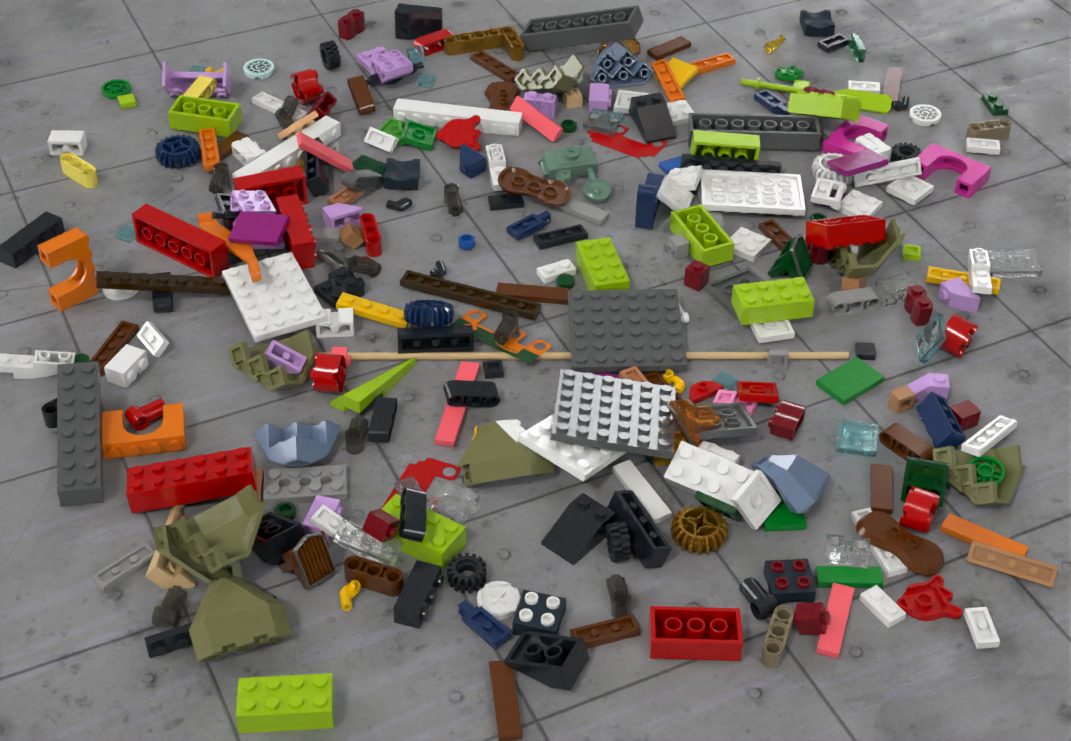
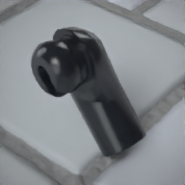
M904 96L902 102L900 100L894 101V110L907 109L910 98Z
M404 197L397 202L388 200L386 207L396 211H404L412 206V200L408 197Z
M438 260L435 263L436 268H433L434 272L430 270L429 273L430 276L438 278L446 275L447 270L444 261Z

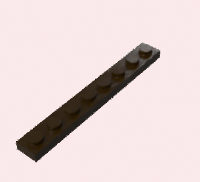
M407 270L400 279V286L531 320H536L542 307L540 303Z
M110 271L96 272V288L231 295L222 277Z

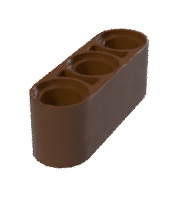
M364 76L348 78L349 90L359 115L376 112L375 104Z
M898 423L892 424L879 434L880 442L905 461H907V456L933 460L932 449L934 447Z
M355 555L349 556L344 560L345 580L347 583L357 580L362 588L391 597L400 595L404 587L403 572L400 569Z

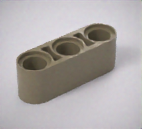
M996 119L970 123L966 138L1007 140L1010 135L1012 122L1008 119Z
M780 605L773 612L761 656V662L767 668H777L782 662L794 617L793 610L788 606Z

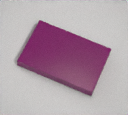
M870 149L827 161V167L845 177L889 164L888 158Z
M240 212L228 240L230 243L279 246L290 221L289 215Z

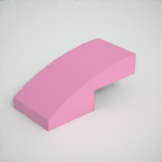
M719 389L713 400V404L742 402L751 418L758 406L757 402L739 401L737 391Z

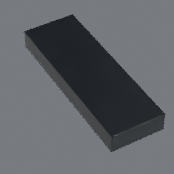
M582 224L533 235V241L539 250L588 239V233Z

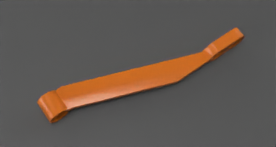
M212 212L197 214L200 229L225 240L227 249L248 264L252 283L262 281L260 267L253 248L248 244L230 243L228 237L231 231L218 223L216 219H213Z

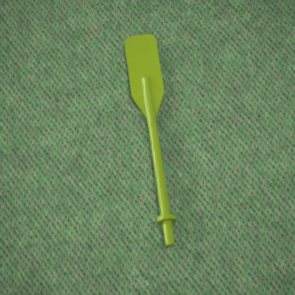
M741 78L740 85L755 87L757 91L759 88L797 93V91H803L804 89L761 82L760 78H757L756 81ZM853 89L833 91L836 96L854 97L856 101L862 102L860 111L878 114H888L890 112L892 98L889 95Z

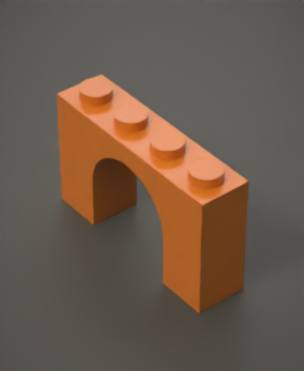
M77 227L37 245L41 261L50 269L68 260H77L73 274L67 280L48 289L51 304L60 312L99 293L98 288H96L94 273L96 269L91 259L93 255L88 244L89 237Z
M183 403L163 405V422L161 426L154 432L144 435L131 434L125 430L123 410L102 412V449L104 458L113 459L187 450L186 418Z

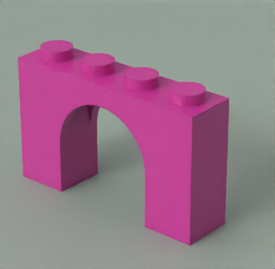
M859 115L858 122L845 120L843 124L838 126L835 132H832L823 141V153H842L845 156L866 150L867 147L851 142L848 139H856L871 133L883 142L887 137L889 125L863 115Z
M932 143L917 156L920 158L922 171L921 175H916L917 177L925 180L934 171L940 169L956 171L961 176L957 179L954 193L968 199L989 180L991 167Z

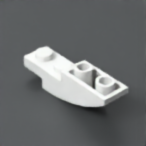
M502 144L485 145L491 187L493 191H500L502 189L498 184V176L506 168Z
M981 248L969 249V287L972 289V293L991 295L992 284L989 274L990 261L988 252Z
M35 350V356L0 353V372L13 373V379H32L57 375V364L74 363L75 353Z

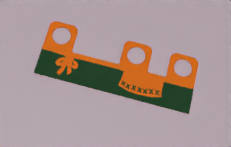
M476 309L471 310L449 325H472L474 338L528 364L551 348V344L542 340H535L527 347L517 343L526 336L525 332L517 328H511L500 335L477 324L486 318L487 314ZM480 313L482 317L479 319H472L470 317V314ZM518 331L521 333V336L512 338L509 336V333ZM536 343H543L546 345V348L537 350L534 348V345Z

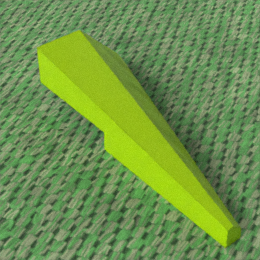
M413 357L329 402L330 406L343 412L349 408L357 413H361L378 395L384 396L416 365V358Z

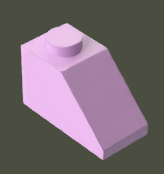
M342 203L322 208L323 222L327 227H340L342 229L348 222L353 225L360 224V216L363 214L361 207Z
M959 277L941 282L938 297L948 307L972 313L978 311L981 298L976 293H972V289Z
M275 340L271 341L264 352L270 370L278 366H285L287 374H299L307 358Z
M928 373L907 385L915 394L914 402L920 403L931 392L947 400L950 389L948 374Z

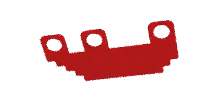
M589 119L582 124L586 126L587 133L591 134L589 137L593 138L592 142L635 158H640L641 156L654 157L667 145V142L664 140L661 141L663 145L657 147L652 143L643 144L626 138L623 135L629 128L619 124H615L608 131L594 126L595 124L591 123ZM622 127L624 131L620 133L615 132L614 128Z
M429 457L424 462L410 463L382 508L395 494L401 496L405 487L426 492L435 476L447 480H455L461 468L457 467V465ZM452 467L456 470V473L453 476H445L443 469ZM427 502V505L431 506L434 512L438 510L437 504Z

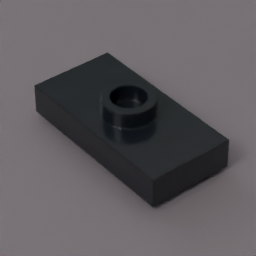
M839 33L819 41L817 47L828 53L849 45L850 39Z
M504 193L488 196L490 211L524 207L522 195Z

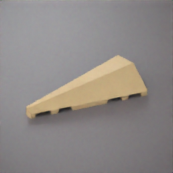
M184 505L172 506L165 525L172 524L182 518L186 520V517L182 516L181 511ZM155 550L145 576L162 589L193 588L196 585V581L192 579L190 572Z

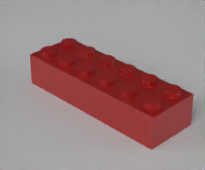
M147 203L132 213L136 241L208 277H220L222 271L230 269L225 240Z
M240 447L234 450L218 451L206 455L127 468L126 496L132 514L233 496L250 484L257 491L256 463L252 448Z

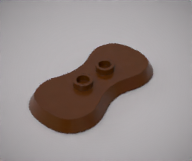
M507 81L489 84L484 92L490 102L488 109L511 111L510 107L516 96L521 94L520 89L515 83Z
M507 167L498 176V184L504 192L512 195L528 196L549 207L557 208L563 206L568 202L572 194L570 186L563 181L541 178L519 167Z
M873 511L858 520L856 531L863 540L891 552L911 571L920 575L931 576L943 568L945 563L944 555L935 543L908 532L887 513Z

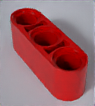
M442 29L417 38L413 46L423 56H428L443 51L444 38L455 34L449 29Z
M371 213L362 214L360 216V230L363 234L366 254L370 257H378L382 254V241L376 218Z

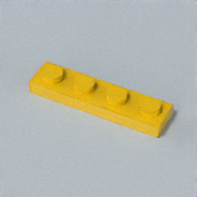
M933 266L928 267L926 282L941 285V282L959 277L969 286L967 272ZM990 277L992 284L991 294L998 295L1001 278Z
M342 292L336 303V309L353 308L354 315L390 326L407 328L409 324L404 320V310Z

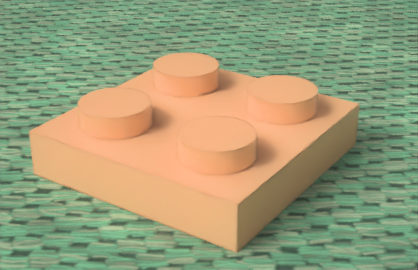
M313 111L278 133L277 135L280 140L284 137L289 139L315 122L313 119L318 117L317 112Z

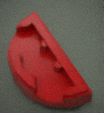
M714 381L697 382L689 390V401L692 405L715 396L719 389L724 390V386Z

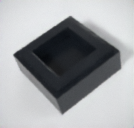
M855 342L856 357L861 360H875L874 343Z
M501 360L482 362L485 379L504 378Z

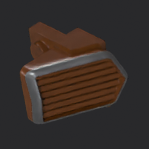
M321 531L303 536L294 548L281 555L285 563L279 566L283 573L291 571V573L295 572L306 590L311 589L336 572L328 549L329 544L325 532Z

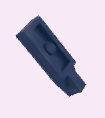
M768 89L754 94V99L775 114L778 113V115H789L786 102Z
M547 210L539 215L533 213L507 226L506 231L518 241L550 223L551 213Z
M466 600L458 604V613L462 616V621L493 649L496 650L511 638V631L482 606L474 608Z

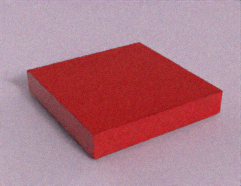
M737 381L739 401L778 403L779 395L776 383Z

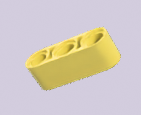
M200 75L184 95L209 99L217 87V80Z
M73 153L60 155L62 172L66 176L86 188H93L98 185L96 168Z

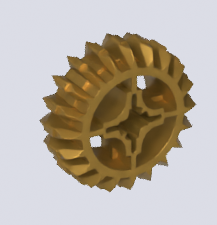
M691 504L689 509L683 507L682 511H677L676 516H673L670 531L676 546H681L682 551L688 549L690 554L697 552L699 556L701 552L708 555L709 551L715 553L717 548L721 549L727 539L728 528L726 519L722 517V513H717L716 509L710 510L708 506L704 508L700 504L698 507H694Z

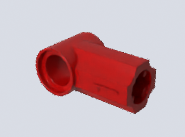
M160 398L142 407L133 405L126 410L125 418L135 430H144L148 427L150 421L163 416V405H165V402Z

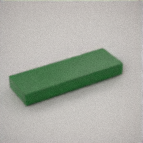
M816 566L815 568L817 587L832 588L833 583L853 588H872L875 585L883 588L881 567Z

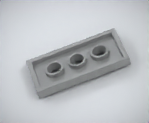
M346 464L264 469L263 501H267L266 505L282 502H313L316 495L347 500ZM323 482H331L327 485L322 484ZM303 483H310L308 486L301 485ZM283 484L289 485L288 487H280Z

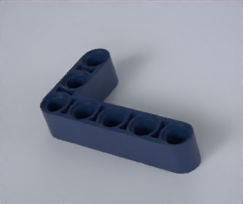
M648 173L645 184H639L635 227L653 229L660 202L656 196L665 175Z

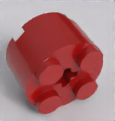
M306 69L291 74L290 79L293 78L294 81L291 83L292 90L296 99L301 100V105L318 100L321 94L324 93L322 85H319L318 73L315 69Z
M953 314L947 322L944 332L942 331L936 346L960 359L965 352L964 347L968 348L973 341L971 335L976 333L979 326L959 315Z
M316 353L314 358L315 368H311L310 379L314 380L313 390L329 393L342 392L346 380L343 369L346 368L345 356Z
M911 486L899 524L921 533H929L933 519L932 514L935 515L940 496L936 495L937 493Z

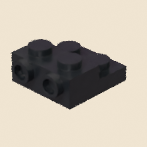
M342 266L328 273V280L314 286V293L333 309L337 310L336 303L342 292L362 297L365 295V282L361 277L356 278L351 269L346 270Z

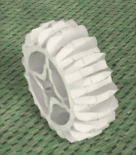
M822 153L821 156L819 155L814 159L811 171L816 181L818 177L843 182L846 185L854 181L853 175L845 177L827 167V161L842 157V153Z

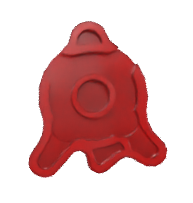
M474 115L469 119H453L437 132V139L449 145L452 149H461V144L464 143L476 152L480 151L481 147L478 139L481 136V131L474 129L481 122L480 116Z
M934 575L927 582L908 586L905 593L896 602L906 614L920 621H935L943 617L960 619L962 616V609L949 603L953 598V593L943 587L944 579L941 575Z

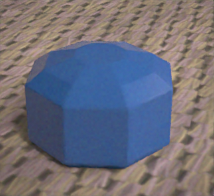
M462 234L458 237L459 248L470 250L475 247L474 236Z

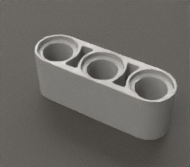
M872 287L833 292L825 299L834 316L874 311L882 304L881 299Z

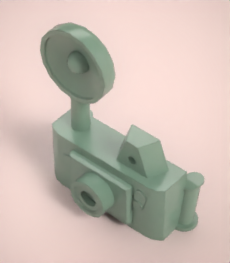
M569 146L565 149L547 151L543 154V158L538 161L542 169L543 178L556 179L568 184L572 183L573 176L588 174L589 180L583 186V195L590 202L602 203L607 201L611 195L610 184L603 179L595 177L594 173L598 171V163L595 158L596 154L591 146Z

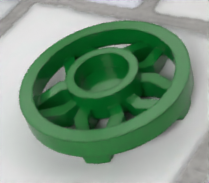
M794 65L778 67L775 71V78L780 80H797L804 76V71Z
M122 79L110 80L102 85L101 91L105 97L113 100L117 96L129 94L131 92V84Z
M980 456L968 462V464H975L978 467L976 468L977 483H981V480L982 483L986 482L985 480H989V482L997 480L995 482L998 486L1003 482L1005 468L998 459L991 456ZM980 461H987L984 464L977 463ZM995 464L1000 468L1001 471L994 469Z

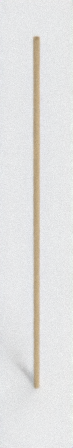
M347 352L348 355H351V360H409L413 357L416 360H519L505 352H424L400 354L398 352ZM544 352L535 360H571V352ZM686 352V360L768 359V352ZM788 352V359H849V352Z

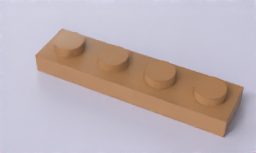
M972 541L966 560L1052 588L1059 568L1058 566L976 541Z

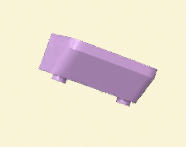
M163 62L162 87L170 97L178 98L180 95H184L200 75L217 80V87L211 96L226 98L230 95L233 74L227 62H223V72H172L168 64Z

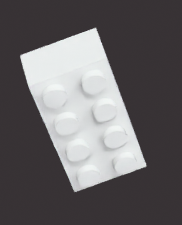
M681 441L664 478L669 485L694 496L698 490L736 507L731 498L754 471Z

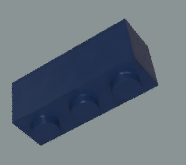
M931 392L916 407L919 418L925 424L926 432L931 436L935 448L954 446L956 449L966 439L946 398Z

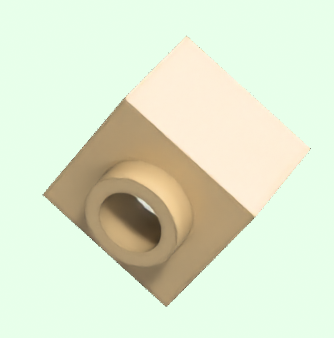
M572 88L570 92H563V102L567 109L582 107L583 96L578 88Z

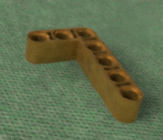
M511 26L449 35L444 38V53L449 56L504 47L513 61H522L524 59V43L515 28Z

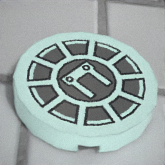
M253 59L243 66L244 74L251 79H255V77L266 79L274 73V63L267 59Z

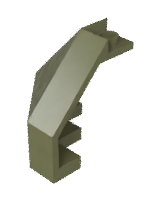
M573 54L562 69L560 66L555 65L547 74L543 67H538L534 74L531 75L528 69L523 68L514 80L521 90L528 92L535 91L540 94L570 92L580 79L586 65H583L576 54Z
M892 219L886 229L885 240L878 241V244L864 243L863 246H851L848 248L835 246L833 250H829V264L832 267H836L838 272L845 273L844 276L846 278L874 276L900 245L906 234H900V228L897 226L896 220Z
M309 329L290 338L277 340V342L307 357L299 374H287L285 366H278L270 370L264 352L271 342L248 347L247 342H240L228 348L232 367L246 373V376L254 381L262 383L268 390L280 391L291 390L304 384L319 347H314Z
M518 419L482 424L457 467L463 468L465 487L485 482L553 473V463L518 442L519 434L526 430L521 426L522 423Z
M1020 445L989 449L982 456H991L998 459L1004 465L1005 478L998 486L995 482L997 480L991 482L985 480L986 482L984 483L981 480V483H977L976 468L978 467L975 464H968L971 459L977 456L961 450H955L954 446L932 449L934 461L949 463L947 476L949 482L960 492L970 498L969 500L975 505L991 507L1010 504L1026 467L1022 466ZM980 461L977 463L984 464L987 461ZM995 464L994 469L1001 471L1000 468Z
M250 484L236 495L186 520L182 518L173 522L167 527V530L177 549L188 551L190 558L199 564L205 563L208 566V570L215 573L241 562L250 555L267 501L260 503L257 492Z
M171 524L153 527L156 551L208 585L223 577L242 578L240 562L212 573L208 570V566L205 563L199 564L190 558L188 551H180L176 548L167 530V527Z
M223 577L210 584L189 628L197 662L215 661L228 653L247 652L260 644L278 643L292 635L283 603L240 577Z

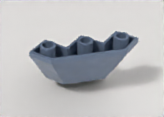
M609 41L594 63L590 79L595 83L609 84V88L645 84L654 71L644 62L636 59L618 42Z
M323 420L320 424L313 427L304 425L302 422H294L291 426L284 429L275 427L274 424H265L262 428L255 430V435L269 460L289 467H304L328 456L339 434L341 425L332 423L330 420Z
M767 454L751 464L754 471H762L771 486L779 491L788 510L797 514H803L810 509L809 506L817 501L831 478L828 472L794 454Z

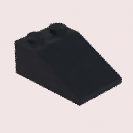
M399 3L394 12L396 39L414 40L443 29L442 8Z
M661 92L631 97L629 114L646 144L676 138L668 106Z
M582 493L567 506L541 541V544L574 566L606 538V525L615 523V512Z
M273 512L263 515L251 550L262 561L270 565L281 564L284 562L281 555L294 548L300 539L305 536L302 524Z
M523 630L505 658L504 664L550 688L571 691L587 664L589 656L583 638Z

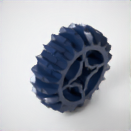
M177 134V136L165 137L155 147L157 161L160 162V165L165 166V168L170 167L171 169L190 167L191 164H195L199 160L201 153L198 141L195 138H191V136H185V134L182 136Z
M441 300L410 301L406 303L404 309V320L416 326L436 327L452 323L454 316L452 304Z

